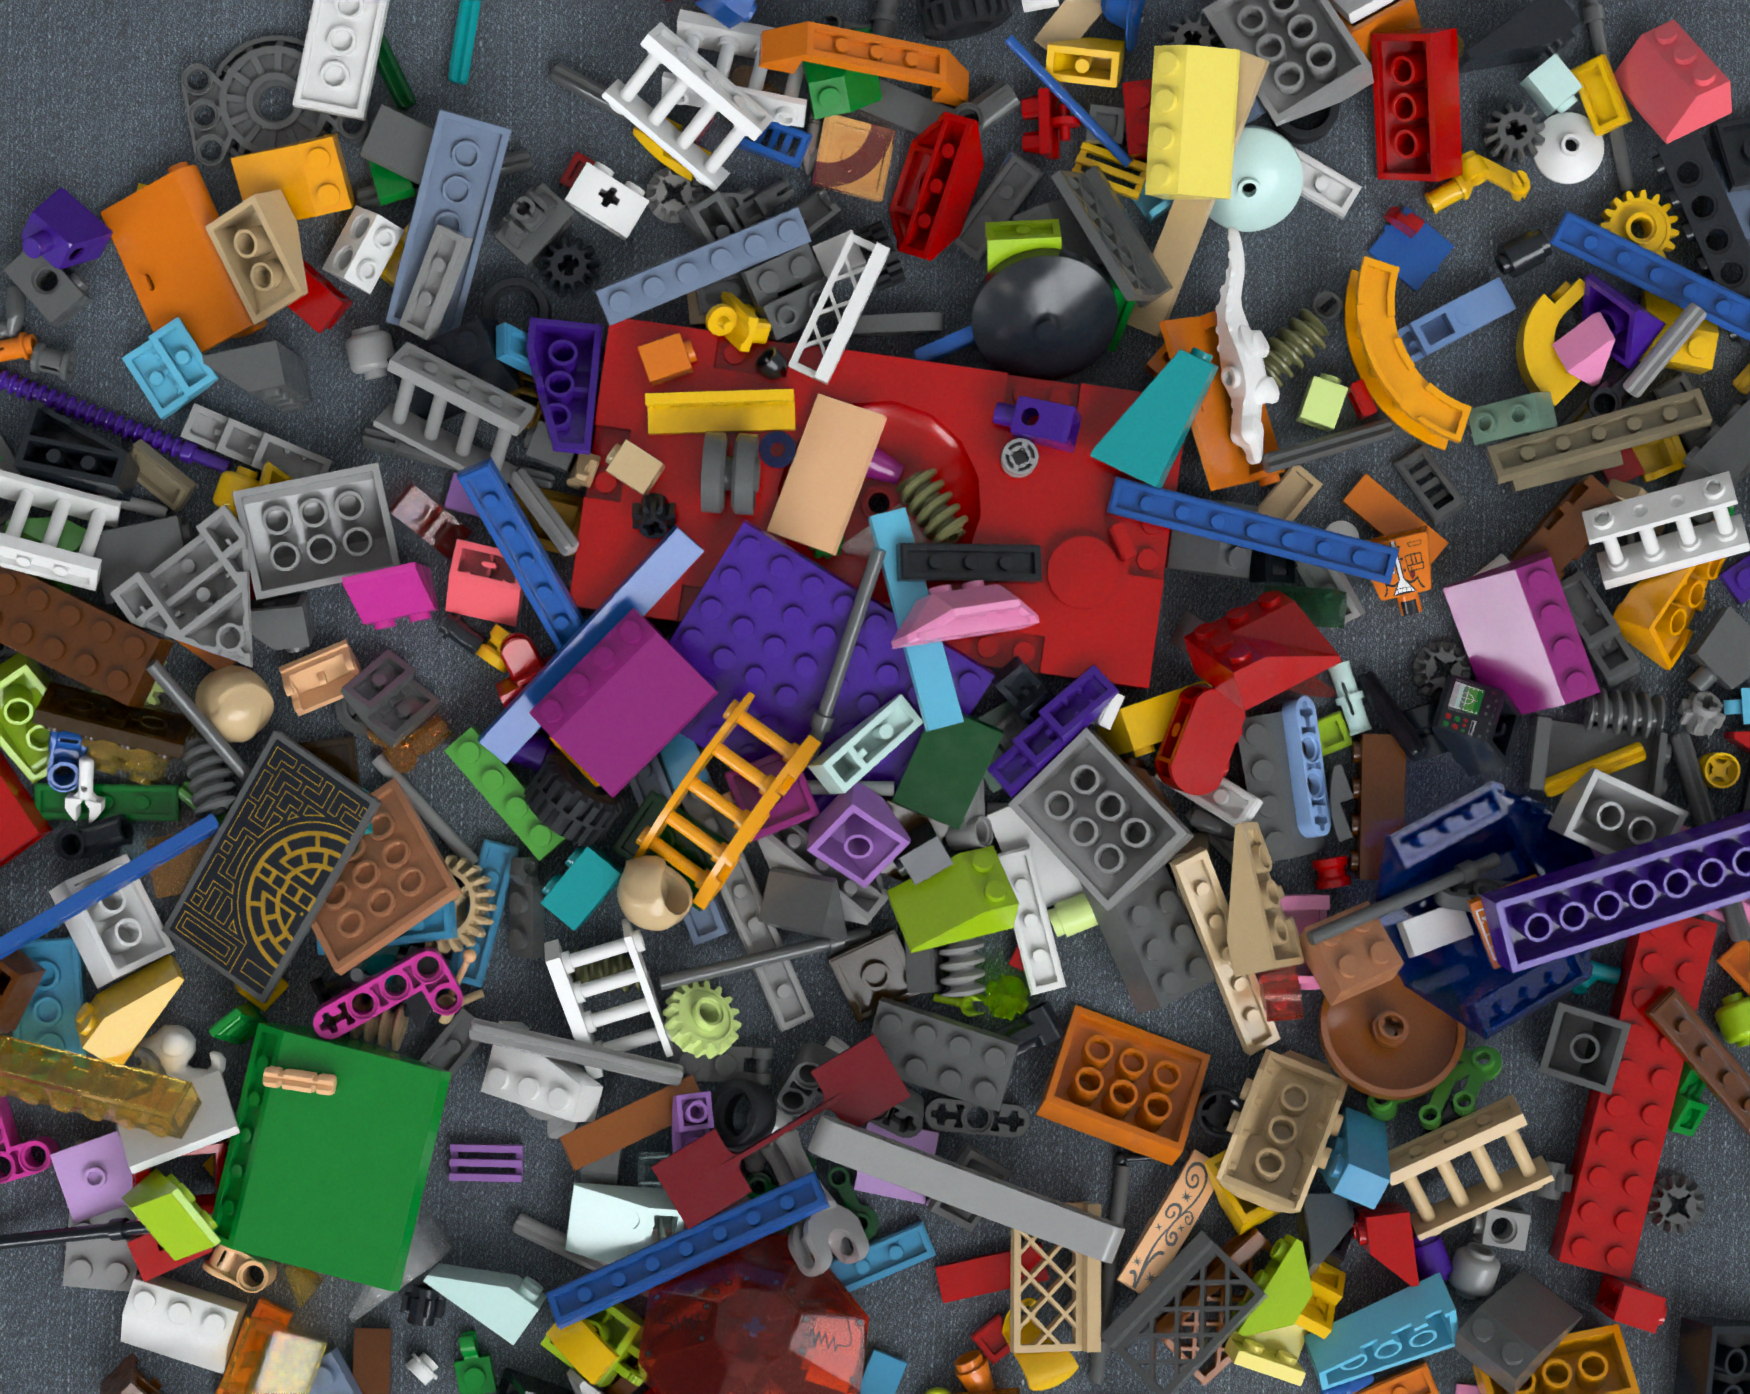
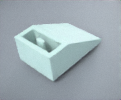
M574 1182L565 1250L610 1264L683 1231L684 1221L666 1191L662 1188Z

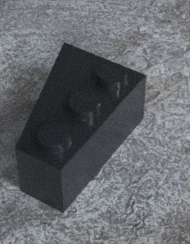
M35 399L13 465L20 474L82 492L104 495L109 498L130 502L140 468L129 453L92 431L89 432L80 427L64 415L61 416Z

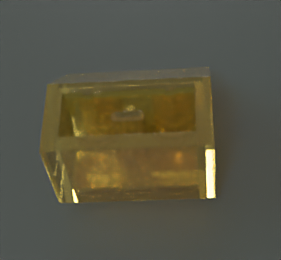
M245 1316L220 1387L234 1394H309L327 1342L268 1317Z

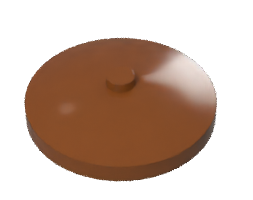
M1402 956L1400 957L1404 964L1392 980L1333 1006H1330L1324 995L1318 1014L1320 1044L1326 1059L1334 1071L1356 1090L1385 1100L1411 1099L1436 1088L1455 1068L1462 1054L1465 1042L1463 1011L1451 987L1438 973L1428 966Z

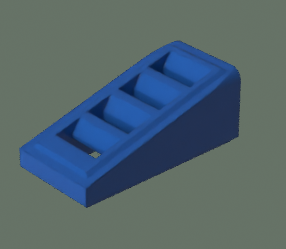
M771 122L754 142L749 140L748 136H745L736 148L799 169L813 135L792 126ZM769 129L773 133L766 147L761 144ZM780 134H784L786 137L780 152H778L774 148ZM793 138L799 139L800 141L793 157L786 155Z

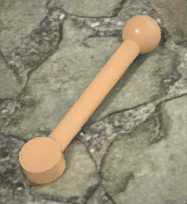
M466 949L463 952V962L455 977L459 985L470 963L476 960L477 954L473 949ZM452 989L448 992V995L453 997L456 994Z

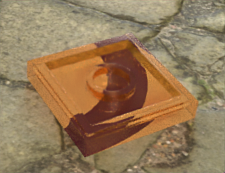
M839 115L825 117L811 185L874 202H881L883 200L896 131Z

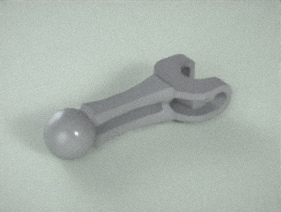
M776 1099L777 1115L772 1133L793 1121L792 1116L786 1115L779 1110ZM751 1108L747 1114V1125L751 1116ZM795 1128L760 1148L781 1186L813 1172L812 1166L801 1145L798 1131ZM822 1183L821 1186L830 1207L792 1224L793 1227L788 1236L790 1253L799 1270L808 1277L823 1274L829 1268L833 1260L832 1252L840 1262L852 1264L863 1260L869 1251V1242L858 1217L849 1209L837 1205ZM848 1239H850V1241L852 1242L853 1250L850 1247ZM811 1252H812V1254L814 1255L815 1263H814V1261L812 1260Z

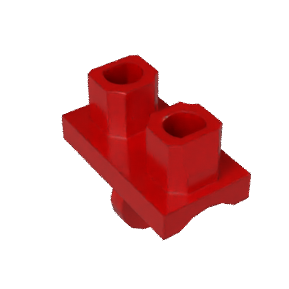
M1049 88L1038 89V95L1021 100L1023 119H1039V131L1023 133L1022 149L1027 154L1042 155L1049 160L1060 159V141H1071L1070 129L1080 127L1081 123L1076 116H1070V110L1064 104L1059 105V98L1054 93H1050Z

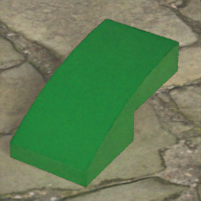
M1685 1060L1668 1129L1672 1132L1693 1137L1709 1105L1699 1099L1706 1085Z

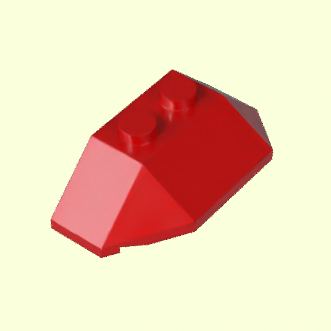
M943 112L938 117L939 120L928 126L911 142L889 208L898 251L928 261H932L961 234L984 167L978 121L949 112Z

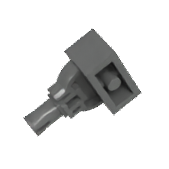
M781 177L778 181L751 197H748L754 193L751 187H746L739 193H720V191L706 193L677 211L696 246L700 247L755 224L756 221L767 216L771 210L795 197L793 188L785 189L790 183L786 178Z
M542 182L538 188L531 187L513 203L510 213L505 215L496 226L498 232L494 237L531 271L540 261L541 255H545L550 250L548 245L550 243L555 244L578 219V216L569 205Z

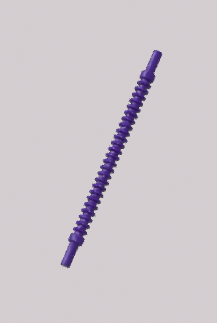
M9 370L0 372V391L6 388L8 394L11 395L16 392L18 398L26 396L28 402L36 399L45 403V406L49 409L55 407L56 413L64 411L66 417L73 414L75 420L79 421L83 418L85 424L93 422L95 428L103 426L105 432L112 429L113 435L122 433L123 439L132 437L133 443L142 439L147 444H150L154 450L160 448L162 454L170 452L172 458L178 455L179 460L187 464L196 462L222 473L229 471L232 461L199 449V445L189 440L182 442L181 437L173 439L171 433L165 436L161 429L154 432L151 425L144 428L143 422L134 424L133 418L126 421L124 415L120 414L116 417L114 411L106 413L104 407L96 409L94 403L87 406L84 399L77 402L76 396L67 398L66 392H62L59 395L57 389L53 388L49 391L47 385L44 384L39 387L37 381L29 383L27 377L20 380L19 374L15 373L10 376Z

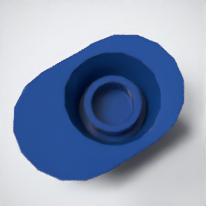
M1101 0L1102 11L1107 20L1126 30V47L1132 53L1137 43L1142 11L1146 0Z

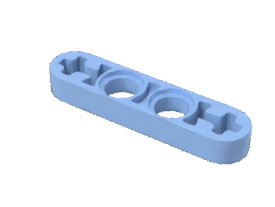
M1308 696L1286 699L1283 703L1282 720L1297 826L1305 838L1322 837L1330 831L1331 814L1316 709L1313 701ZM1302 742L1305 745L1306 755L1303 753ZM1307 779L1310 781L1311 791L1308 789Z

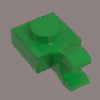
M476 1330L461 1332V1337H458L463 1358L455 1359L454 1361L460 1394H485L497 1391L498 1385L491 1352L480 1354Z

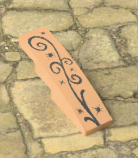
M1196 1149L1190 1152L1189 1158L1183 1165L1175 1182L1169 1186L1155 1214L1149 1218L1116 1280L1141 1294L1173 1261L1214 1191L1204 1162L1210 1159Z

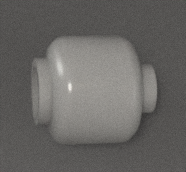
M380 325L352 330V336L345 341L351 371L356 374H365L366 380L387 376V358L395 354L391 334L388 331L381 330Z
M1470 1242L1467 1246L1456 1249L1451 1262L1453 1270L1448 1273V1281L1456 1288L1455 1292L1469 1300H1475L1477 1297L1491 1294L1500 1271V1262L1495 1257L1494 1250L1476 1242Z

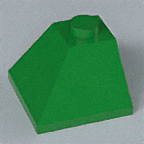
M870 27L855 29V31L871 34ZM802 61L810 109L814 119L850 113L882 100L879 77L876 75Z

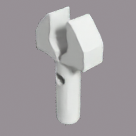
M82 756L79 759L78 791L76 793L69 792L65 798V809L74 821H77L81 815L80 804L83 800L90 810L89 823L93 822L105 808V797L97 796L93 792L94 759L91 756Z

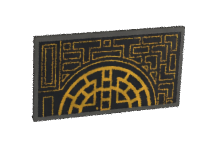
M274 730L161 931L247 991L263 1004L267 1003L382 802L376 796L371 795L290 739L283 732Z

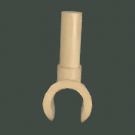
M482 989L464 995L461 1007L483 998L484 993ZM444 994L438 998L437 1002L443 1006H448L456 998ZM455 1014L449 1016L441 1015L439 1022L448 1024L453 1020Z

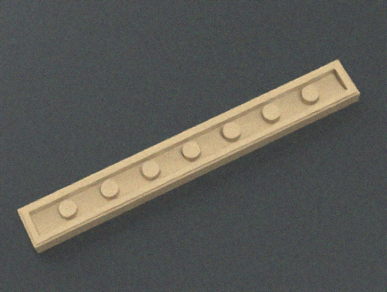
M1240 50L1234 152L1270 62ZM1174 199L1153 253L1173 288L1145 308H1139L1135 302L1127 322L1128 325L1156 337H1162L1159 322L1169 320L1216 199Z

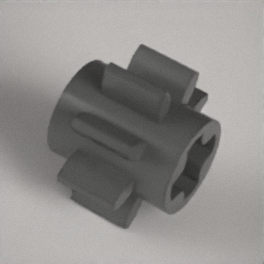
M1544 1158L1554 1181L1533 1191V1195L1560 1200L1561 1192H1571L1574 1175L1565 1172L1566 1163Z

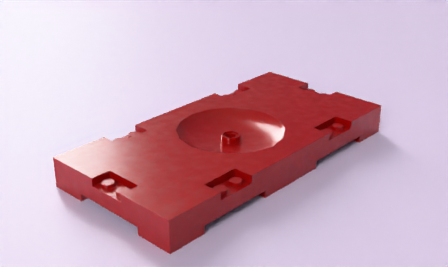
M625 319L609 326L592 454L600 456L601 459L590 488L587 487L586 497L583 500L578 535L580 545L575 556L570 595L578 609L596 611L663 538H647L640 533L639 529L632 528L633 502L641 504L643 496L606 471L609 464L605 460L617 443L622 446L625 440H628L665 465L666 468L649 493L662 494L668 499L669 503L676 504V525L704 550L695 562L644 615L648 619L681 623L745 519L859 588L871 549L876 547L868 517L876 515V513L870 510L869 501L872 497L881 495L886 497L890 503L889 509L886 512L906 508L915 543H932L933 540H928L924 536L925 528L917 526V516H912L908 512L909 504L902 503L900 499L901 493L895 490L901 482L913 474L936 468L937 474L931 479L932 483L944 480L945 485L939 493L952 492L953 497L946 504L950 506L959 503L961 508L954 516L958 518L967 515L969 518L962 527L963 530H966L965 535L954 544L1041 545L1042 582L984 583L985 586L999 584L1031 608L1039 616L1040 623L1020 630L954 639L945 642L986 667L1001 669L1018 655L1035 674L1076 680L1090 667L1095 665L1114 686L1142 690L1149 688L1170 529L1106 513L1115 477L1147 485L1150 484L1090 456L1094 447L1143 392L1083 383L1077 385L1008 375L1006 372L845 349L828 385L788 367L798 345L795 342L789 344L767 340L766 344L752 343L750 351L743 352L739 351L726 337L714 335L710 330L634 319ZM680 333L683 342L690 340L697 358V361L691 363L694 372L652 386L638 347ZM814 345L805 348L798 363L817 371L823 358L820 346ZM771 347H776L787 361V370H780L781 377L775 380L765 378L754 367L759 356ZM794 389L796 431L725 433L729 439V456H733L735 438L739 433L758 434L759 436L758 458H761L759 492H756L754 515L734 513L731 508V491H727L725 508L721 513L701 512V472L705 433L649 435L648 408L645 405V393ZM818 393L887 417L877 447L904 465L896 485L865 477L844 532L845 539L841 549L842 553L839 556L833 555L830 559H825L824 556L815 558L814 552L809 550L806 545L767 531ZM1025 396L1076 407L1082 417L1074 453L1034 444L1038 450L1039 458L1033 472L1023 478H1014L1005 473L1000 462L1001 453L1006 444L1016 438L1010 432L1011 427L993 423L994 411L998 401L1016 405L1018 397ZM1031 417L1027 425H1034L1039 417ZM1183 444L1164 482L1163 489L1177 492ZM1122 521L1137 553V556L1125 562L1119 560L1108 534L1110 526ZM1076 536H1093L1106 542L1115 552L1120 565V581L1114 594L1103 604L1090 609L1072 608L1060 602L1051 591L1047 581V564L1053 551L1065 540ZM881 568L871 597L892 609ZM926 582L928 592L930 588L943 585H951L953 591L962 589V584L967 582Z

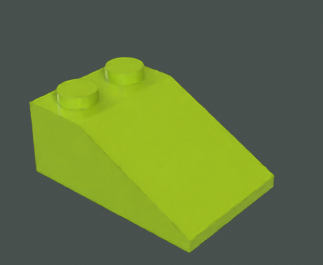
M18 652L0 665V746L34 785V783L47 776L46 762L50 731L42 725L33 723L35 710L52 681L36 660ZM89 740L88 747L93 745V741Z
M993 845L959 853L951 857L954 864L917 885L914 884L912 879H909L887 890L888 900L911 953L1014 928L1019 902Z

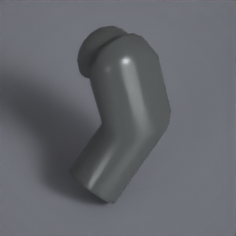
M11 286L6 289L7 321L0 320L1 340L18 337L19 333L22 332L25 316V294L18 286Z

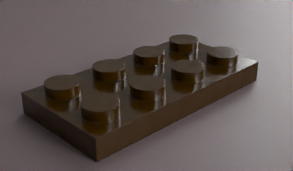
M50 682L35 710L33 723L42 725L49 731H68L79 734L82 738L90 741L105 740L116 743L117 746L127 750L138 748L153 752L157 757L164 759H181L194 726L184 714L144 705L143 708L131 707L106 695Z

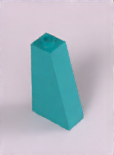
M1192 347L1190 353L1180 349L1094 447L1090 456L1154 487L1162 488L1219 368L1210 363L1213 356L1195 347Z

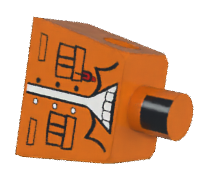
M1427 525L1367 539L1366 541L1399 549L1391 583L1385 584L1371 580L1380 600L1385 601L1397 598L1401 616L1421 612L1422 606L1418 592L1430 590L1432 586Z

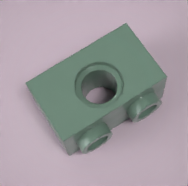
M1534 392L1472 408L1468 418L1474 445L1493 444L1558 427L1550 392Z

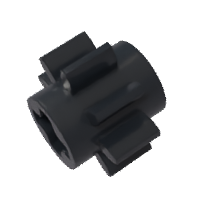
M659 493L643 495L641 504L636 502L632 504V528L639 529L640 533L647 538L657 539L664 537L667 528L672 529L676 524V504L669 503L668 499Z
M413 1284L412 1292L406 1291L405 1294H402L400 1312L408 1313L407 1322L410 1324L433 1326L435 1318L441 1319L444 1316L447 1298L439 1297V1292L428 1284Z

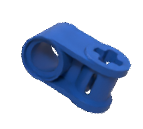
M68 731L49 732L46 766L47 780L50 787L59 792H69L78 786L79 759L86 755L89 740L82 738L79 734ZM60 766H68L73 769L66 776H60L54 772Z

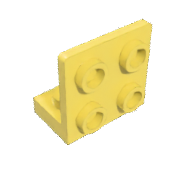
M1248 1287V1289H1247V1292H1246V1294H1245V1297H1244V1300H1243V1301L1246 1300L1247 1296H1248L1249 1293L1251 1292V1290L1249 1289V1287ZM1296 1324L1245 1337L1234 1331L1229 1336L1224 1350L1236 1365L1301 1386L1306 1372L1298 1363V1358L1305 1343L1304 1336L1308 1335L1309 1331Z

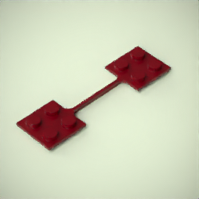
M874 1033L811 1070L812 1075L823 1092V1100L818 1106L738 1153H733L726 1148L714 1128L651 1166L688 1229L752 1192L739 1169L740 1161L820 1112L831 1110L837 1115L838 1119L860 1127L911 1097Z

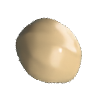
M230 665L209 673L200 682L195 693V705L227 742L242 743L250 740L266 726L274 711L273 697L265 681L254 671L243 666Z
M645 855L626 861L617 887L618 903L625 917L634 925L650 931H662L679 923L689 912L693 901V893L686 879L672 867L666 865L665 859L657 855Z

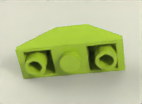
M1286 1234L1284 1239L1280 1238L1276 1241L1270 1251L1271 1259L1264 1270H1259L1252 1279L1268 1297L1235 1330L1244 1337L1294 1325L1313 1295L1303 1242L1289 1234ZM1251 1291L1246 1300L1240 1301L1236 1306H1244L1255 1294ZM1232 1312V1318H1233L1238 1312Z

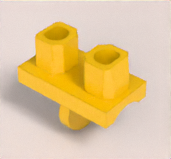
M722 291V304H717L708 311L705 318L706 327L714 335L726 337L739 351L749 352L752 343L766 344L771 330V323L766 319L758 318L756 316V309L752 305L743 304L732 292Z

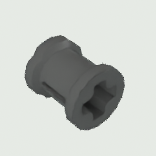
M38 342L33 349L30 360L31 372L36 374L45 372L58 375L63 381H70L76 369L77 352L72 349H67L65 352L49 348L45 343Z

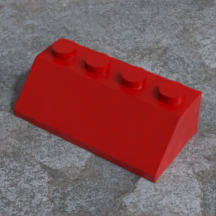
M1418 28L1372 33L1371 50L1374 79L1377 179L1438 182L1462 175L1457 28Z

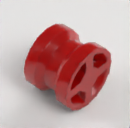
M1347 855L1311 861L1312 868L1317 872L1316 890L1352 884L1351 877L1346 874L1345 869L1348 863Z

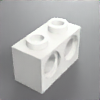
M356 205L322 269L348 285L371 294L404 230L379 214Z

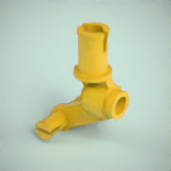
M1472 150L1462 155V175L1452 177V180L1429 193H1425L1424 197L1431 211L1437 214L1460 199L1468 200L1473 188L1488 180L1510 192L1515 201H1522V197L1525 199L1530 191V180L1526 172L1518 170L1516 174L1481 155H1477Z

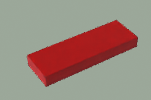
M1041 1242L1036 1243L1042 1249ZM1029 1246L1021 1255V1265L1030 1272L1042 1257ZM1011 1249L936 1265L935 1269L943 1303L1010 1289ZM1046 1266L1034 1278L1037 1282L1049 1280ZM1021 1273V1281H1022L1025 1277H1024V1275Z

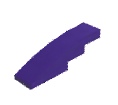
M1093 665L1038 711L1040 717L1012 740L1014 745L987 768L988 773L1013 798L1096 719L1119 693L1118 689Z

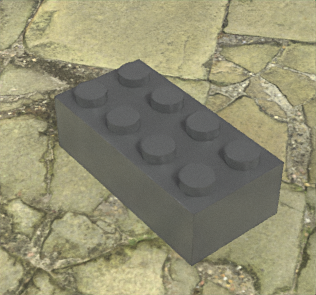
M1165 865L1110 911H1107L1080 882L1138 1014L1160 1009L1216 980Z

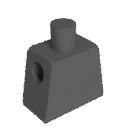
M1731 606L1722 607L1716 611L1687 654L1698 666L1694 673L1686 680L1687 684L1695 692H1706L1714 683L1722 690H1732L1750 677V625Z

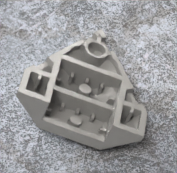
M223 505L196 526L200 533L197 537L150 573L138 571L113 590L110 595L130 623L164 634L167 637L213 654L229 658L240 664L253 667L248 534L228 506Z

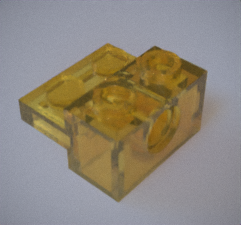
M83 738L81 742L82 746L89 748L87 756H91L94 759V762H96L95 769L116 775L118 769L130 773L129 780L147 786L151 785V781L164 780L170 759L157 757L153 752L138 748L135 750L123 749L117 746L116 743L105 740L90 741Z

